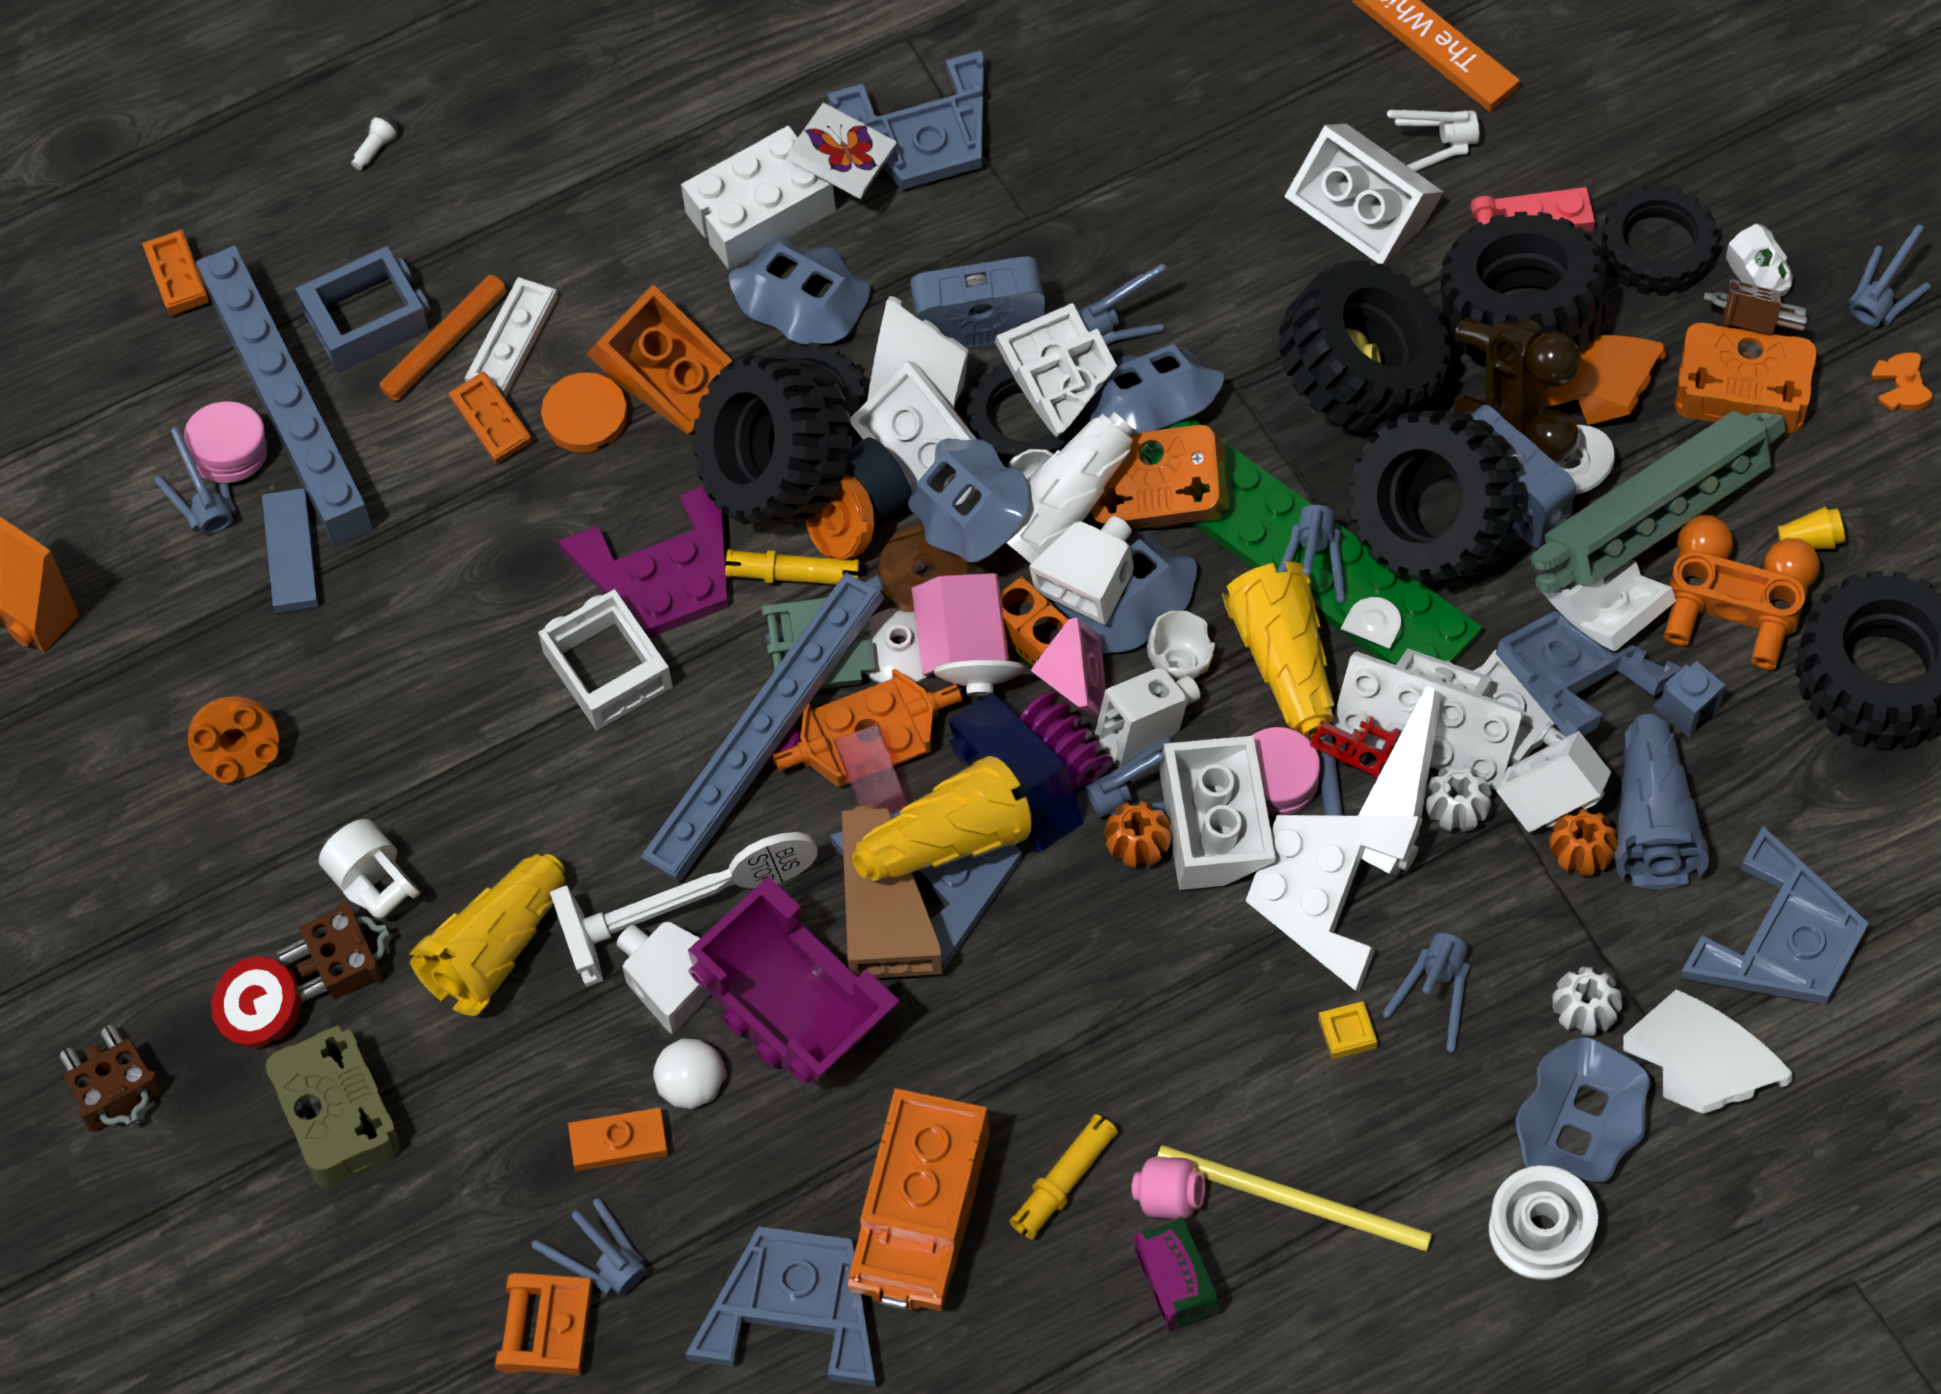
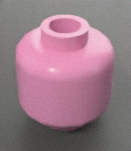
M1152 1157L1145 1162L1141 1172L1134 1174L1132 1196L1135 1201H1140L1143 1212L1150 1218L1174 1219L1182 1216L1185 1220L1193 1214L1195 1209L1201 1208L1205 1196L1204 1175L1201 1171H1197L1194 1163L1187 1158Z

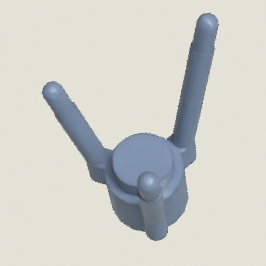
M1921 224L1917 225L1910 236H1908L1879 281H1875L1870 285L1883 252L1882 246L1875 247L1860 284L1849 300L1851 304L1850 311L1861 323L1871 327L1878 326L1880 322L1890 325L1897 314L1930 290L1931 285L1924 283L1893 305L1894 293L1887 286L1923 232L1924 227Z
M1160 264L1151 271L1135 277L1100 301L1078 310L1077 312L1087 331L1090 332L1098 328L1106 346L1118 340L1163 332L1165 330L1163 324L1113 331V327L1119 324L1113 305L1165 272L1167 266Z
M173 427L171 433L198 492L192 498L193 505L191 508L163 477L158 475L154 481L186 517L192 531L200 529L206 535L219 533L231 525L233 521L232 516L237 513L231 500L229 484L219 483L220 494L216 493L214 489L206 488L179 428Z
M1322 505L1305 506L1301 510L1299 524L1292 526L1291 539L1277 573L1287 572L1284 561L1292 562L1298 545L1301 543L1306 549L1302 572L1306 576L1310 575L1315 551L1324 550L1328 545L1330 547L1336 601L1343 603L1345 596L1339 548L1341 531L1334 528L1335 513L1330 508Z
M1167 737L1110 774L1085 786L1089 800L1099 818L1109 814L1110 816L1116 815V808L1131 800V795L1125 782L1162 761L1164 754L1160 751L1163 750L1164 744L1171 743L1170 738ZM1164 801L1152 803L1153 811H1166Z
M1438 933L1434 935L1429 948L1422 949L1417 963L1382 1012L1384 1018L1388 1019L1391 1017L1424 969L1428 974L1422 989L1425 994H1429L1432 991L1437 980L1448 982L1452 977L1455 978L1446 1047L1449 1053L1454 1052L1456 1049L1464 984L1470 969V965L1464 962L1468 951L1466 943L1451 934Z
M600 1198L594 1199L593 1205L619 1247L617 1245L611 1246L579 1211L576 1210L572 1213V1218L604 1253L596 1264L601 1270L600 1275L539 1240L532 1242V1247L546 1257L583 1278H591L592 1283L606 1296L613 1290L620 1296L626 1294L639 1283L646 1273V1267L642 1264L644 1259L633 1249Z

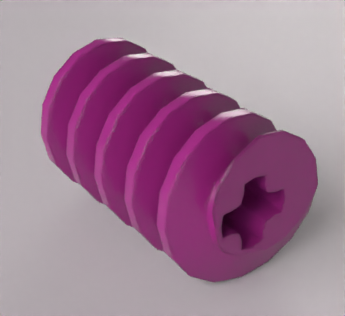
M1049 692L1032 701L1024 710L1017 724L1018 733L1028 739V745L1034 751H1038L1040 760L1045 764H1049V771L1054 776L1059 777L1062 787L1066 790L1083 788L1097 780L1110 768L1113 763V757L1110 754L1097 757L1102 751L1103 745L1099 741L1088 743L1092 737V732L1088 728L1077 731L1081 725L1080 717L1077 715L1067 717L1071 706L1066 702L1055 705L1060 694L1058 692Z

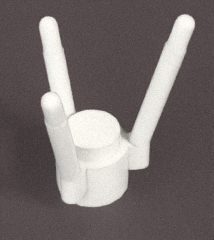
M1389 110L1387 112L1389 118H1396L1395 124L1397 126H1439L1442 143H1450L1451 145L1450 148L1407 165L1415 172L1450 157L1468 154V144H1476L1479 140V125L1474 110L1460 112Z

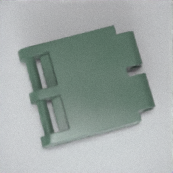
M827 598L772 604L761 608L763 618L768 620L771 644L767 645L768 656H773L774 670L782 661V655L788 653ZM777 617H780L784 642H779ZM869 620L857 637L870 635ZM855 638L819 689L858 685L862 681L861 675L876 673L872 640L856 641Z

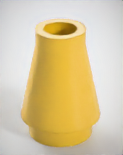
M1825 506L1792 522L1777 526L1779 541L1785 538H1800L1811 544L1814 549H1835V544L1845 542L1844 528L1838 508L1827 510Z

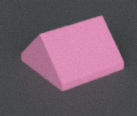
M998 574L938 576L912 588L922 675H934L935 667L952 662L969 660L1009 661Z
M1072 618L1062 627L1031 671L1079 708L1098 720L1106 690L1101 637L1079 618Z

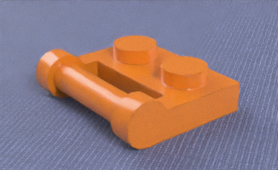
M524 1273L509 1274L506 1292L510 1294L503 1346L502 1351L497 1352L495 1369L504 1373L527 1371L581 1375L593 1286L591 1278ZM533 1294L541 1295L533 1352L521 1351L528 1297Z

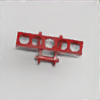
M1369 716L1366 722H1360L1359 727L1362 728L1361 731L1354 729L1351 734L1321 720L1316 733L1310 739V746L1339 759V763L1343 765L1348 763L1372 774L1373 778L1377 780L1394 748L1393 744L1397 743L1399 739L1397 737L1399 729L1395 727L1389 732L1374 725V717ZM1329 733L1336 738V742L1333 745L1319 737ZM1368 733L1386 740L1382 751L1364 743ZM1344 743H1346L1345 750L1340 748ZM1370 752L1377 757V761L1372 765H1364L1359 758L1363 753Z

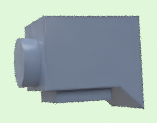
M1696 661L1690 667L1686 664L1665 683L1662 697L1651 707L1690 738L1696 731L1699 714L1703 708L1712 715L1719 711L1725 684L1699 662Z

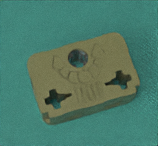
M339 1026L331 1027L317 1033L316 1036L293 1046L290 1045L270 1055L266 1062V1072L309 1171L319 1186L326 1188L336 1186L386 1164L398 1156L401 1149L399 1137L350 1029L342 1032ZM342 1056L344 1068L341 1069L338 1063L334 1062V1057ZM315 1112L317 1114L315 1118L307 1119V1115ZM367 1125H370L372 1131L376 1132L377 1137L374 1139H368Z

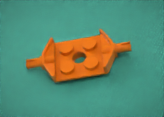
M897 669L891 670L892 679L812 710L810 704H808L803 711L801 742H798L797 746L772 754L773 760L779 772L803 762L805 767L811 766L835 786L841 787L931 752L934 718L938 717L939 709L962 702L960 691L957 685L953 684L939 691L926 693L924 688ZM867 727L875 728L881 733L877 740L870 743L858 740L856 735L860 730Z

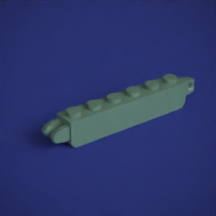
M1733 410L1544 534L1546 544L1538 548L1539 550L1532 553L1531 556L1532 565H1534L1535 569L1544 570L1542 574L1536 576V588L1540 590V593L1550 594L1551 592L1559 591L1560 588H1564L1571 582H1576L1580 585L1597 583L1771 467L1769 445L1785 432L1784 417L1780 414L1755 412L1744 415Z

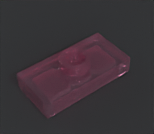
M877 724L833 740L858 806L870 805L878 809L887 808L890 815L900 812L904 807L908 806Z

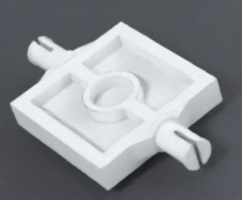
M1494 650L1486 662L1473 671L1492 677L1486 697L1521 708L1524 712L1509 760V764L1514 765L1527 758L1532 750L1541 746V744L1545 743L1550 746L1566 738V736L1554 728L1555 723L1496 655L1497 650Z

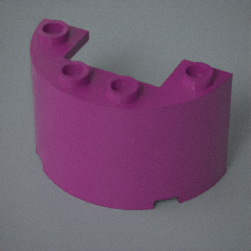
M769 876L688 949L689 957L693 964L688 969L689 974L699 986L710 992L724 1010L725 1014L722 1016V1020L725 1025L738 1037L745 1034L756 1045L754 1051L767 1066L774 1068L778 1064L804 1085L808 1082L815 1083L821 1079L885 1019L900 1002L867 969L857 977L801 924V907Z

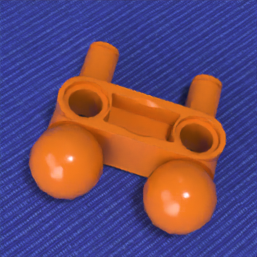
M1698 515L1682 526L1677 535L1679 555L1674 564L1669 586L1673 589L1676 602L1672 604L1663 636L1664 640L1673 645L1687 646L1698 613L1759 629L1751 657V664L1761 669L1774 670L1785 636L1797 630L1808 588L1816 581L1820 573V561L1817 553L1811 544L1800 538H1785L1775 543L1768 550L1764 557L1763 569L1727 560L1733 550V537L1726 523L1714 515ZM1694 576L1701 579L1704 583L1693 586L1686 583L1683 579ZM1783 600L1790 605V608L1778 609L1770 602Z

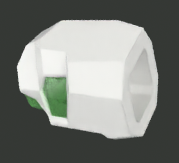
M1756 223L1741 231L1728 244L1726 259L1741 282L1780 291V296L1787 294L1792 284L1793 275L1787 263V256L1774 240L1770 230L1764 225Z

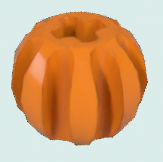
M1140 800L1137 806H1130L1126 802L1116 808V815L1108 817L1104 829V835L1107 839L1105 845L1114 859L1123 858V864L1126 867L1136 869V864L1146 863L1150 867L1160 861V853H1166L1169 849L1172 834L1168 830L1170 826L1169 820L1162 810L1153 811V806L1150 802Z
M1576 808L1573 811V816L1568 814L1562 815L1554 824V832L1549 837L1551 854L1558 857V866L1567 873L1571 869L1578 870L1580 876H1592L1594 868L1604 870L1615 858L1614 851L1617 849L1618 844L1616 829L1609 827V818L1601 812L1596 815L1587 812V809Z

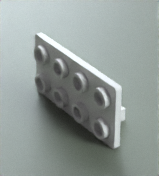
M1407 648L1397 665L1360 652H1354L1351 655L1332 725L1352 734L1354 729L1361 731L1362 728L1359 727L1360 722H1366L1367 718L1372 716L1374 717V725L1389 732L1396 727L1399 729L1397 737H1400L1426 686H1429L1442 694L1430 767L1437 770L1450 765L1457 770L1464 769V766L1476 769V777L1485 778L1489 787L1497 790L1507 770L1524 712L1521 708L1486 697L1492 677ZM1368 733L1364 740V743L1382 750L1386 740L1371 733Z

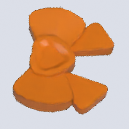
M1911 352L1901 353L1890 358L1888 362L1884 360L1877 362L1871 373L1872 380L1896 379V389L1879 396L1878 403L1891 411H1895L1899 407L1901 410L1911 412L1919 411L1931 404L1933 395L1922 384L1920 377L1921 355Z

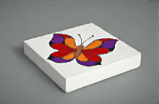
M823 102L790 148L786 159L861 199L892 154L897 142Z

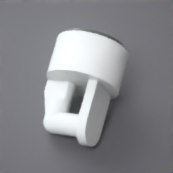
M356 819L342 825L328 837L321 848L319 865L350 901L367 909L375 918L386 917L408 895L415 899L421 893L395 863L397 850L370 819ZM388 873L394 881L380 893L374 887V884Z

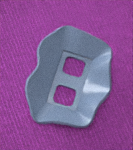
M784 237L772 240L749 264L744 267L735 268L729 274L731 290L745 315L755 321L777 328L788 339L800 344H809V342L820 344L833 343L844 339L857 322L868 302L870 294L869 283L866 280L856 278L847 269L842 258L833 248H801ZM779 256H785L798 264L786 279H780L767 272L768 268ZM813 275H821L833 282L832 286L821 298H815L802 290Z
M1173 343L1144 356L1126 355L1116 362V369L1087 403L1085 409L1090 420L1099 418L1102 414L1109 418L1115 412L1134 428L1130 434L1160 430L1203 412L1220 391L1224 381V374L1221 371L1205 367L1189 350L1177 347ZM1170 356L1174 357L1180 364L1179 368L1167 373H1159L1152 365V363H1161ZM1128 372H1134L1142 381L1140 384L1128 389H1120L1113 380Z
M947 438L937 444L934 463L916 483V489L909 498L908 506L922 521L925 528V539L928 544L952 552L964 558L967 562H978L992 555L1014 535L1028 513L1030 502L1025 475L1020 469L1015 467H1004L991 444L978 439L960 440ZM949 464L955 469L956 475L942 492L937 493L931 488L930 482L944 465ZM970 487H975L981 492L980 501L967 515L960 514L955 508L957 501Z
M1133 531L1125 541L1130 546L1132 557L1137 553H1142L1157 567L1143 579H1138L1133 574L1131 575L1123 591L1125 594L1119 599L1105 625L1053 601L1054 606L1068 620L1079 618L1097 632L1101 637L1103 654L1124 652L1138 648L1147 642L1149 633L1158 616L1170 610L1183 611L1188 606L1197 573L1196 562L1193 558L1176 555L1146 533Z
M1579 1037L1556 1047L1542 1058L1536 1073L1538 1079L1537 1089L1519 1108L1516 1117V1131L1521 1145L1522 1157L1527 1168L1532 1166H1553L1566 1170L1587 1181L1604 1182L1612 1176L1620 1158L1628 1150L1636 1146L1644 1137L1646 1095L1650 1088V1077L1637 1062L1614 1048L1589 1037ZM1587 1087L1604 1094L1608 1098L1601 1115L1594 1116L1574 1106L1573 1102L1579 1089ZM1570 1127L1590 1136L1591 1141L1584 1155L1577 1156L1557 1146L1556 1142L1563 1128Z

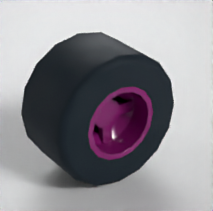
M867 437L847 450L846 460L849 461L847 473L855 477L868 492L873 507L874 523H880L908 504L912 494L909 482L900 465L884 445L874 438Z

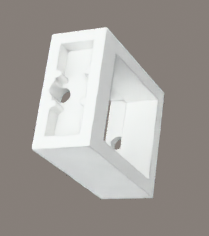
M615 589L605 595H597L590 598L580 609L565 617L560 616L551 620L544 629L538 632L544 655L596 731L673 688L668 665ZM616 624L642 664L589 693L563 653Z

